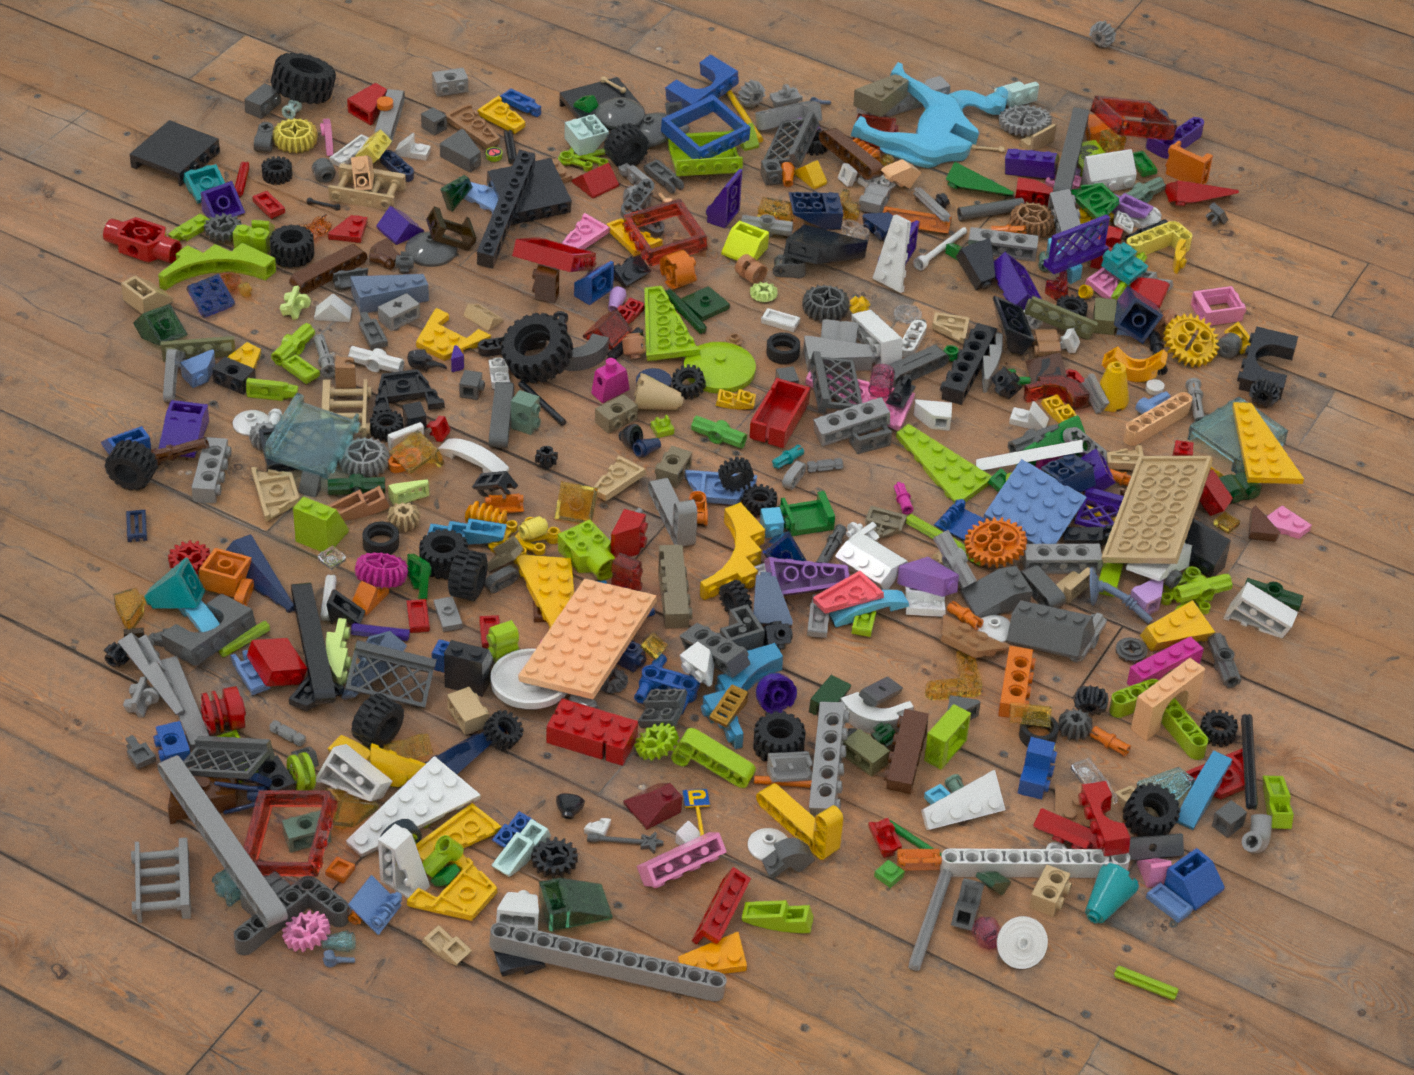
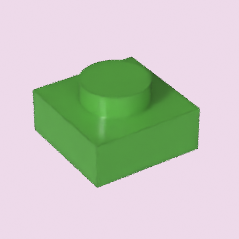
M888 859L875 871L874 877L891 888L904 877L905 871Z

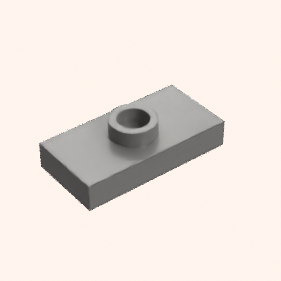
M453 596L434 600V607L443 632L463 628Z

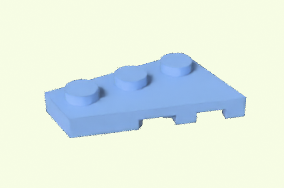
M471 182L473 188L464 199L471 203L476 202L480 205V208L484 210L489 209L493 214L498 202L494 189Z

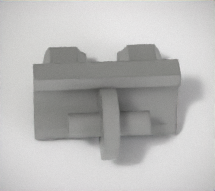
M784 84L782 90L770 93L769 97L773 102L774 108L803 101V96L798 93L797 88H790L788 84Z
M146 676L140 677L138 684H131L129 693L132 698L125 699L123 706L127 713L136 712L137 716L141 718L145 716L149 705L158 702L160 695L154 687L148 685Z

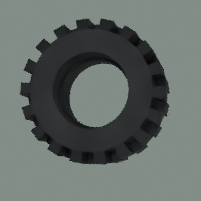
M624 123L621 126L618 125L616 129H612L611 133L607 135V140L604 141L605 154L617 167L625 163L630 166L638 165L641 160L645 159V155L648 154L649 140L634 124Z
M292 224L275 229L270 236L271 256L275 258L276 264L282 267L297 268L310 263L315 254L313 233L304 226Z
M122 440L115 445L107 457L104 468H106V474L109 475V478L115 484L120 485L124 489L128 488L131 491L133 489L138 491L148 485L158 468V461L155 459V454L151 453V450L146 448L144 444H140L138 441Z
M438 529L435 532L431 531L428 535H424L423 540H420L419 557L430 563V577L435 576L436 579H448L455 555L461 548L468 549V542L465 537H462L461 533H456L454 530L448 531V529Z
M464 548L457 552L448 577V590L451 596L475 601L483 590L488 570V561L485 553Z
M381 693L370 696L363 702L354 716L351 725L352 736L370 748L373 743L383 749L398 734L403 724L404 709L401 705Z
M773 711L772 714L766 713L765 717L761 716L754 727L753 749L756 751L757 757H761V760L765 762L768 761V753L804 752L806 729L804 723H801V719L795 718L794 714H786L784 711L782 713Z
M1148 783L1147 786L1142 784L1139 788L1137 787L1123 808V820L1127 821L1125 823L1126 827H1130V832L1138 834V837L1169 834L1178 821L1181 808L1178 807L1179 801L1174 799V793L1170 794L1168 792L1169 789L1166 787L1161 788L1160 784L1154 786L1153 783ZM1144 807H1151L1159 817L1150 815Z

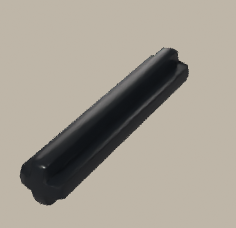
M505 130L504 139L508 162L513 164L517 156L513 131Z
M636 327L631 332L640 333L641 336L644 335L643 329H640L639 327ZM622 341L607 353V359H617L623 354Z

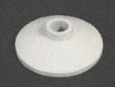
M257 410L244 411L234 418L233 428L237 433L249 436L252 426H255L256 423L261 424L263 421L268 423L269 417L264 412Z
M1000 615L980 617L984 620V623L977 631L985 632L989 637L1002 643L1007 641L1010 626L1008 619Z
M773 828L759 829L749 837L748 850L753 857L762 861V859L776 850L773 844L786 839L787 836Z

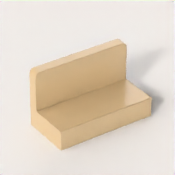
M1052 124L1035 134L1025 137L1021 140L1020 146L1027 150L1036 151L1053 142L1056 125Z
M1087 567L1080 574L1072 571L1056 584L1064 593L1067 604L1090 586V568Z

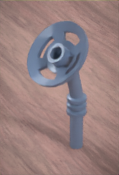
M1090 567V599L1092 606H1095L1099 592L1105 590L1122 600L1126 607L1129 606V610L1132 609L1147 624L1151 622L1153 618L1137 604V600L1134 601L1133 597L1130 598V594L1127 595L1112 585L1103 582V580L1099 581L1096 571L1093 567Z

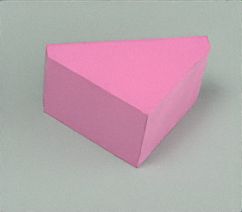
M1161 858L1137 861V866L1147 888L1155 887L1160 882L1164 885L1167 869L1172 866L1171 861Z

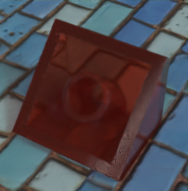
M618 309L603 315L583 334V338L589 340L592 334L609 337V349L612 350L626 337V334L632 332V328Z

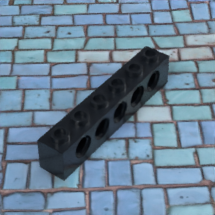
M977 323L975 328L970 330L969 339H965L963 350H959L957 360L953 361L952 370L948 371L946 381H943L941 384L942 400L959 405L963 404L981 370L983 356H988L989 344L994 345L997 328Z

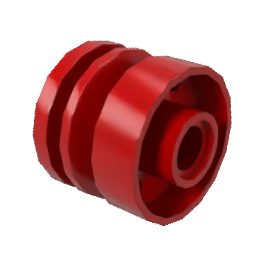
M237 686L222 689L221 699L218 698L216 691H211L212 701H210L207 692L201 693V714L204 725L207 727L210 735L216 734L215 725L218 726L219 732L223 733L224 723L226 722L231 730L245 728L246 711L243 698L240 696Z

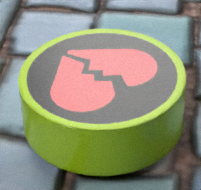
M497 147L488 148L486 150V159L491 162L500 161L502 159V150Z

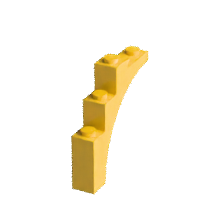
M741 502L724 510V524L731 532L735 549L731 558L722 569L700 582V597L703 600L715 597L719 594V588L722 585L733 580L741 581V584L745 585V589L755 586L756 575H758V570L755 566L761 564L762 550L758 546L764 544L765 529Z

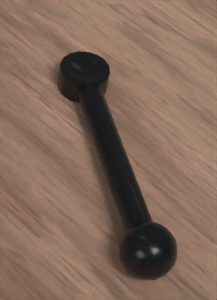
M311 197L307 198L308 204L314 203L334 208L336 211L340 210V204L333 205L313 200Z

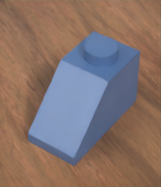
M213 349L180 362L182 377L192 388L209 382L212 368L215 366Z

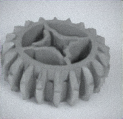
M357 437L356 440L350 439L349 443H345L341 447L342 455L339 457V465L344 473H348L349 476L358 473L365 478L378 477L379 473H384V470L388 468V459H390L388 447L384 443H380L379 439L374 440L373 437L370 439H366V437L359 439Z

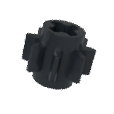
M542 446L540 450H536L535 463H539L541 468L549 469L553 465H557L558 452H553V447Z
M113 642L104 649V652L107 653L104 657L105 661L112 667L125 665L130 659L119 643Z

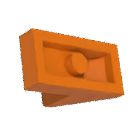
M361 581L352 602L364 609V616H367L389 594V588L374 587Z

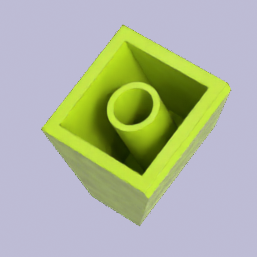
M304 496L293 507L295 542L329 555L349 532V528L337 509Z

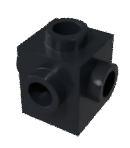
M1005 367L991 378L996 386L994 388L1001 397L1004 395L1010 399L1023 388L1019 383V376Z
M782 621L770 622V625L763 627L765 630L764 646L775 643L778 649L782 650L786 649L785 646L790 644L793 639L789 623L782 624Z

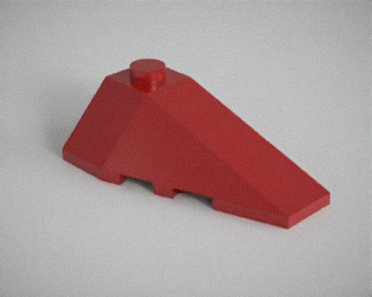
M1179 180L1165 184V193L1169 202L1175 203V206L1179 207L1239 193V190Z

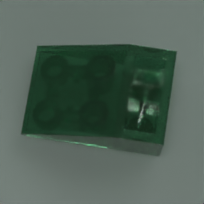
M565 878L539 882V901L549 932L613 919L602 884Z

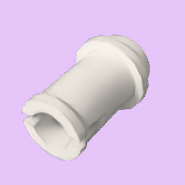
M272 409L268 413V422L271 421L272 424L279 426L280 421L283 419L281 410Z

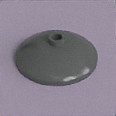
M616 97L602 102L596 108L595 115L605 127L616 129V126H621L624 123L638 126L644 120L645 111L638 102L632 99Z
M661 112L645 114L644 120L637 126L649 140L648 145L650 147L657 146L668 140V137L661 132L662 118L668 116V114Z
M430 231L413 236L405 246V251L410 252V256H414V263L426 267L447 264L457 254L456 247L432 240Z

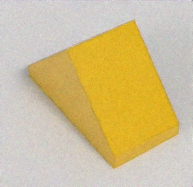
M818 160L795 170L794 175L814 190L827 184L826 177Z

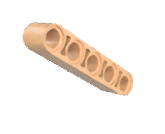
M1180 392L1128 422L1125 428L1124 442L1130 446L1138 445L1186 417L1190 413L1192 396L1186 392Z

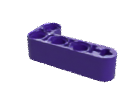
M1192 117L1168 135L1158 130H1151L1148 132L1146 149L1161 158L1168 159V149L1172 144L1174 145L1179 140L1181 141V148L1185 149L1202 136L1204 120L1200 117Z

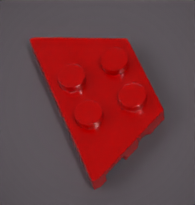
M1243 748L1225 755L1232 759V764L1223 776L1222 783L1213 795L1214 797L1221 800L1245 790ZM1205 764L1183 772L1181 779L1193 786Z

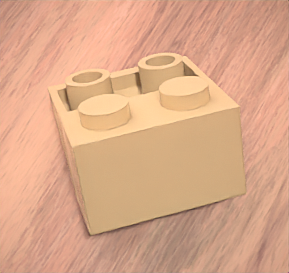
M136 275L121 283L123 300L144 316L173 302V298L155 284Z

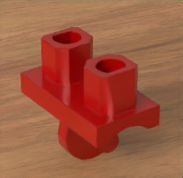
M884 818L879 822H868V828L883 858L894 856L897 849H902V844L895 832V826L890 822L889 818Z

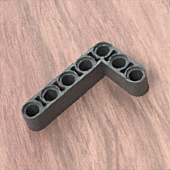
M310 875L303 876L277 896L287 911L288 919L266 928L258 916L254 914L234 931L235 951L244 956L251 954L284 928L286 922H291L293 916H299V913L304 912L307 908L314 912L319 911L320 915L325 914L326 919H328L331 925L344 927L349 922L348 902L317 878Z

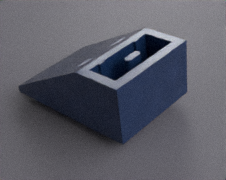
M789 192L788 195L794 216L824 230H841L844 213L839 193Z

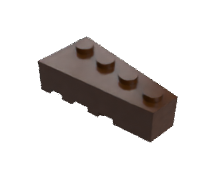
M904 709L903 716L899 715L897 728L900 729L899 733L894 734L892 744L895 745V750L890 751L888 763H891L890 769L886 768L884 774V781H887V789L911 794L917 772L916 766H919L924 740L927 736L929 713Z

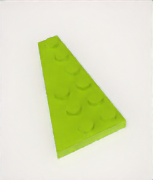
M663 287L644 288L647 361L701 355L699 347L696 346L693 337L690 336L686 325L675 311V307L671 304Z
M907 424L897 431L896 438L907 451H911L916 462H920L923 465V470L938 487L945 491L944 495L947 498H951L954 504L957 499H963L967 502L990 485L988 480L992 477L991 475L912 425Z

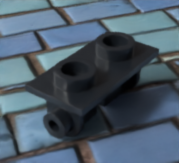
M906 375L901 378V381L897 383L887 399L886 404L904 408L916 386L912 385L911 376Z

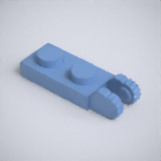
M248 650L242 651L244 661H240L236 654L231 655V661L251 695L271 689V687L265 686L247 658Z

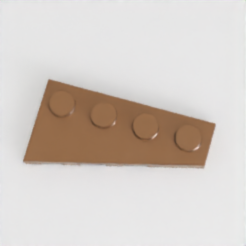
M470 103L445 114L449 124L458 130L464 129L471 139L484 148L488 149L500 144V137L491 127L486 125V121L479 117V113L472 109Z

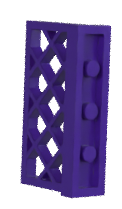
M1106 214L1052 235L1049 258L1044 260L1043 265L1051 273L1056 274L1104 255L1109 250L1105 243L1110 217ZM1081 236H1083V237L1080 239V241H1079L1077 244H1075V243L1077 242V240H1078ZM1068 241L1069 243H1068V244L1065 246V248L1062 250L1061 248H1062V247L1066 244V242Z
M1095 488L1087 489L1085 491L1086 500L1079 509L1074 524L1085 527L1104 528L1106 525L1100 522L1106 520L1109 523L1108 525H1114V521L1111 518L1117 516L1124 496ZM1100 511L1102 516L1096 518L1094 513ZM1087 515L1091 518L1090 520L1081 519V517Z

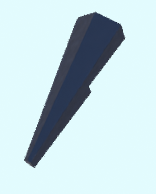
M250 534L233 540L226 551L252 557L246 578L254 580L253 589L263 596L267 595L274 604L283 606L287 613L295 611L294 604L253 536Z
M498 725L499 729L504 733L506 729ZM482 732L434 756L457 775L482 753L492 741H487L488 735H484Z

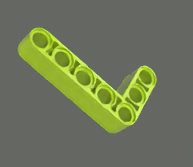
M1149 679L1114 692L1111 696L1109 713L1116 718L1133 714L1137 697L1159 680ZM1173 698L1163 713L1161 723L1191 759L1201 760L1206 753L1208 738L1179 702Z

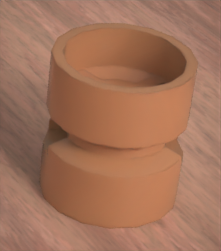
M749 254L741 256L735 265V272L751 284L762 282L768 272L764 264Z

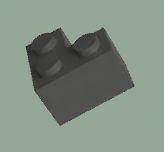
M748 604L730 609L729 626L720 628V634L728 640L731 639L738 646H743L747 651L763 647L765 630Z

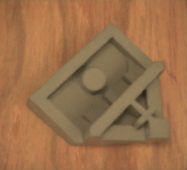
M870 506L865 524L869 525L871 522H874L877 525L874 531L880 538L888 537L902 532L907 515Z
M514 535L504 543L493 548L497 555L488 561V572L515 560L521 553L523 548Z

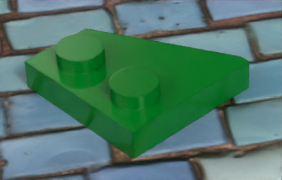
M407 554V576L411 580L413 588L419 589L418 599L427 600L428 582L431 575L430 563L416 554Z

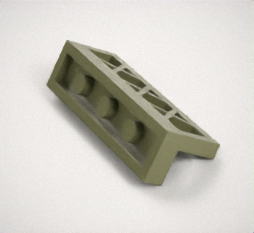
M1035 296L1028 299L1024 314L1067 331V329L1074 328L1077 336L1087 340L1090 339L1098 324L1096 321Z
M234 336L162 341L163 362H166L167 349H178L185 352L186 360L212 349L214 350L215 358L228 357L235 351Z

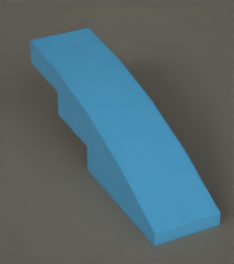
M469 518L467 524L450 521L448 526L431 523L428 533L431 531L435 532L438 529L454 530L466 538L468 545L502 541L507 524Z
M1216 751L1212 752L1181 806L1180 817L1176 823L1194 830L1212 802V797L1222 783L1223 776L1232 764L1231 758Z

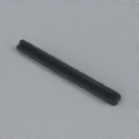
M1243 714L1241 730L1245 801L1248 810H1256L1258 797L1253 717L1251 714Z

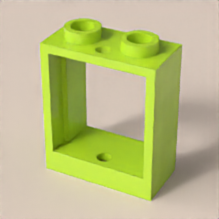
M955 704L950 707L928 732L925 762L940 770L944 768L967 741L971 717L970 712Z

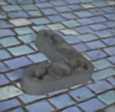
M643 179L622 204L620 214L625 220L640 229L647 231L652 236L659 237L664 233V222L641 209L654 192V182L650 179ZM639 196L642 198V201L635 202L633 198ZM645 217L647 221L640 222L638 218Z

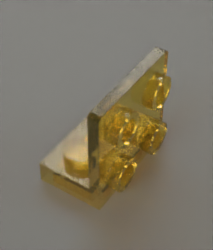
M419 430L389 450L390 455L410 474L427 461L431 464L434 463L438 467L445 464L439 449Z

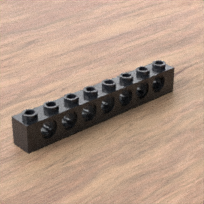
M519 149L477 250V265L494 268L534 171L535 153Z

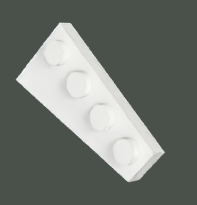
M893 215L873 279L902 293L905 288L903 281L906 277L905 261L908 257L906 250L907 244H909L911 221L899 215Z
M995 770L988 772L986 775L922 809L921 812L926 830L1005 811Z

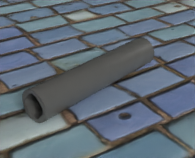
M1023 198L959 207L957 209V216L962 221L1011 213L1012 209H1015V206H1019L1020 203L1024 204Z

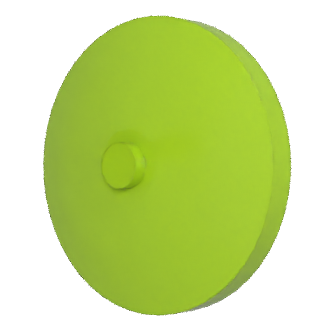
M709 342L698 346L701 355L686 356L684 360V368L687 367V364H690V367L696 365V369L699 367L703 371L706 387L703 391L718 394L719 389L732 393L737 392L739 389L742 390L747 387L755 377L756 363L752 355L744 348L732 343ZM693 378L687 379L691 384L695 382Z

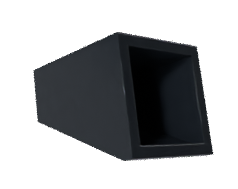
M451 640L444 652L445 687L457 691L470 687L473 693L483 697L491 682V671L495 665L490 650Z

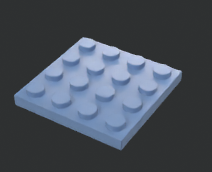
M1021 459L983 517L985 519L988 518L989 521H992L993 517L997 521L1003 517L1005 522L1008 519H1011V524L1017 522V527L1022 526V531H1025L1028 544H1057L1086 500V496L1069 486L1062 485L1057 479Z

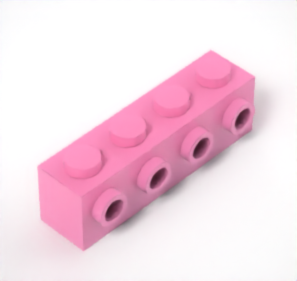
M708 832L638 865L637 869L644 886L658 888L663 886L665 881L669 879L680 878L688 870H696L705 862L709 863L719 859L718 856L726 853V849L719 832Z

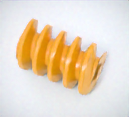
M475 501L473 505L470 504L465 512V522L468 523L470 518L506 524L507 510H503L500 514V508L497 507L493 512L492 505L486 509V503H482L479 507V501Z

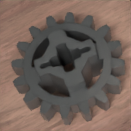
M222 213V216L216 214V217L210 216V220L205 221L204 229L206 236H209L210 240L215 239V242L222 241L224 243L225 240L231 241L234 229L237 225H242L240 219H237V216L232 217V214L225 215V213Z

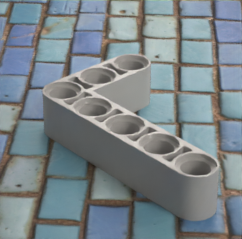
M668 478L649 481V494L673 544H682L683 547L694 545L696 543L697 506L695 501L692 499L679 502Z

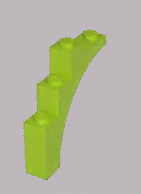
M244 243L233 249V251L214 244L204 253L187 245L176 253V261L158 274L160 289L166 291L173 285L195 276L226 272L254 276L266 281L276 272V261L274 257Z

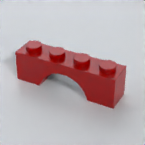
M1107 782L1082 784L1078 800L1080 806L1084 807L1086 820L1090 821L1091 833L1096 836L1097 847L1101 848L1104 857L1129 853L1130 835L1125 824L1112 821L1104 815L1111 810L1112 794Z

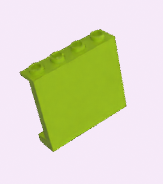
M733 131L685 134L701 147ZM668 138V151L676 176L736 173L739 169L743 170V157H739L736 147L712 158L691 159Z

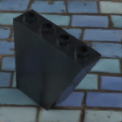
M803 224L786 239L783 256L814 264L865 258L868 241Z

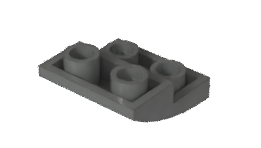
M675 688L651 690L643 702L646 709L638 720L640 728H653L654 724L659 726L661 723H664L665 726L669 723L671 727H675L685 705L687 690Z

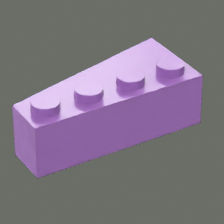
M768 557L764 560L766 572L776 576L783 596L823 591L849 577L848 565L778 559L774 557Z

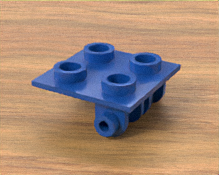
M957 499L955 504L949 507L934 526L944 531L949 530L950 534L965 540V535H968V529L973 530L972 525L979 526L978 521L984 523L985 518L966 510V502L963 499Z

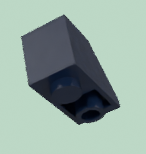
M889 212L863 214V227L866 231L873 233L879 240L885 242L893 215Z

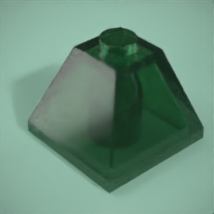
M170 304L145 312L133 322L142 339L158 346L161 345L162 341H174L188 335Z

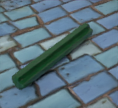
M672 289L665 290L671 304L674 305L680 314L699 334L705 333L707 326Z

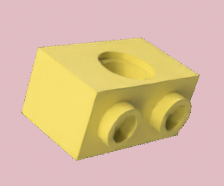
M380 129L367 139L355 157L368 155L372 158V163H374L381 157L392 140Z

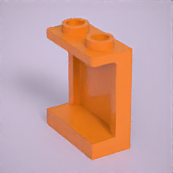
M1179 140L1169 147V157L1165 165L1167 167L1166 175L1179 181L1206 184L1208 182L1213 155L1207 153L1203 157L1181 148V141Z

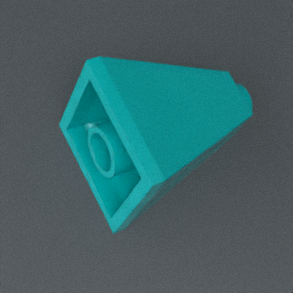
M187 557L151 586L144 595V599L147 605H151L153 609L195 608L199 605L206 590Z

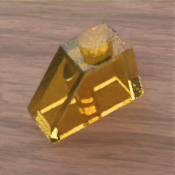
M136 587L113 594L115 609L125 629L135 628L144 615L143 606L146 605L144 595L139 594Z

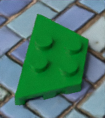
M1103 183L1081 185V189H1071V195L1075 196L1076 203L1093 219L1110 214L1120 204L1119 198Z

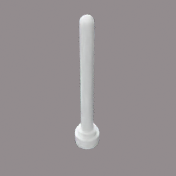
M965 227L961 228L928 254L915 258L913 261L914 267L919 271L924 270L932 258L946 249L947 243H954L967 233V229Z

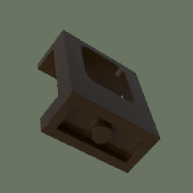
M435 206L432 208L426 218L432 240L469 251L477 239L470 218L466 217L464 222L459 224L443 219L440 208ZM450 230L459 233L462 241L445 236V231Z

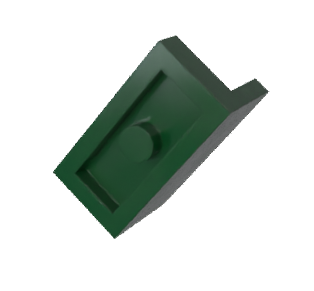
M831 674L811 697L809 713L816 716L819 712L820 702H840L841 698L851 689V684Z

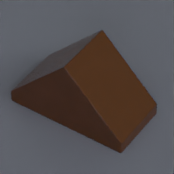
M1256 505L1253 506L1249 518L1248 539L1277 541L1281 532Z

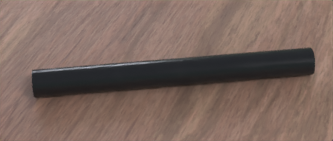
M523 380L518 383V386L524 392L539 396ZM539 396L541 408L561 426H564L566 420Z

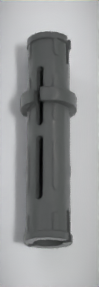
M841 524L836 525L833 533L828 536L827 544L816 563H829L836 549L842 544V538L847 531L845 526Z

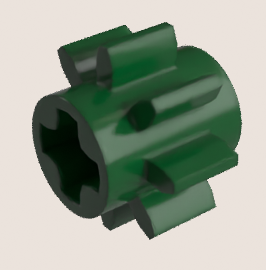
M881 722L873 727L875 731L871 734L873 739L882 745L884 744L886 747L893 744L896 732L889 723L884 725Z

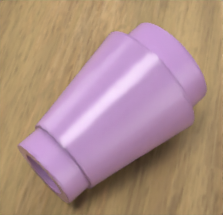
M616 286L610 291L608 305L610 312L614 313L627 298L624 288Z

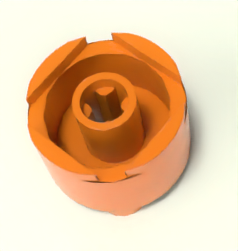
M684 250L665 255L660 259V272L662 276L665 275L667 280L664 282L670 289L680 288L697 281L694 268L696 261L693 256L690 257Z

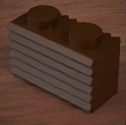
M539 264L537 269L533 270L532 279L535 282L532 292L535 293L534 299L551 303L556 302L559 297L560 269Z

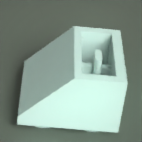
M595 114L565 122L564 139L578 156L593 153L609 134V131Z

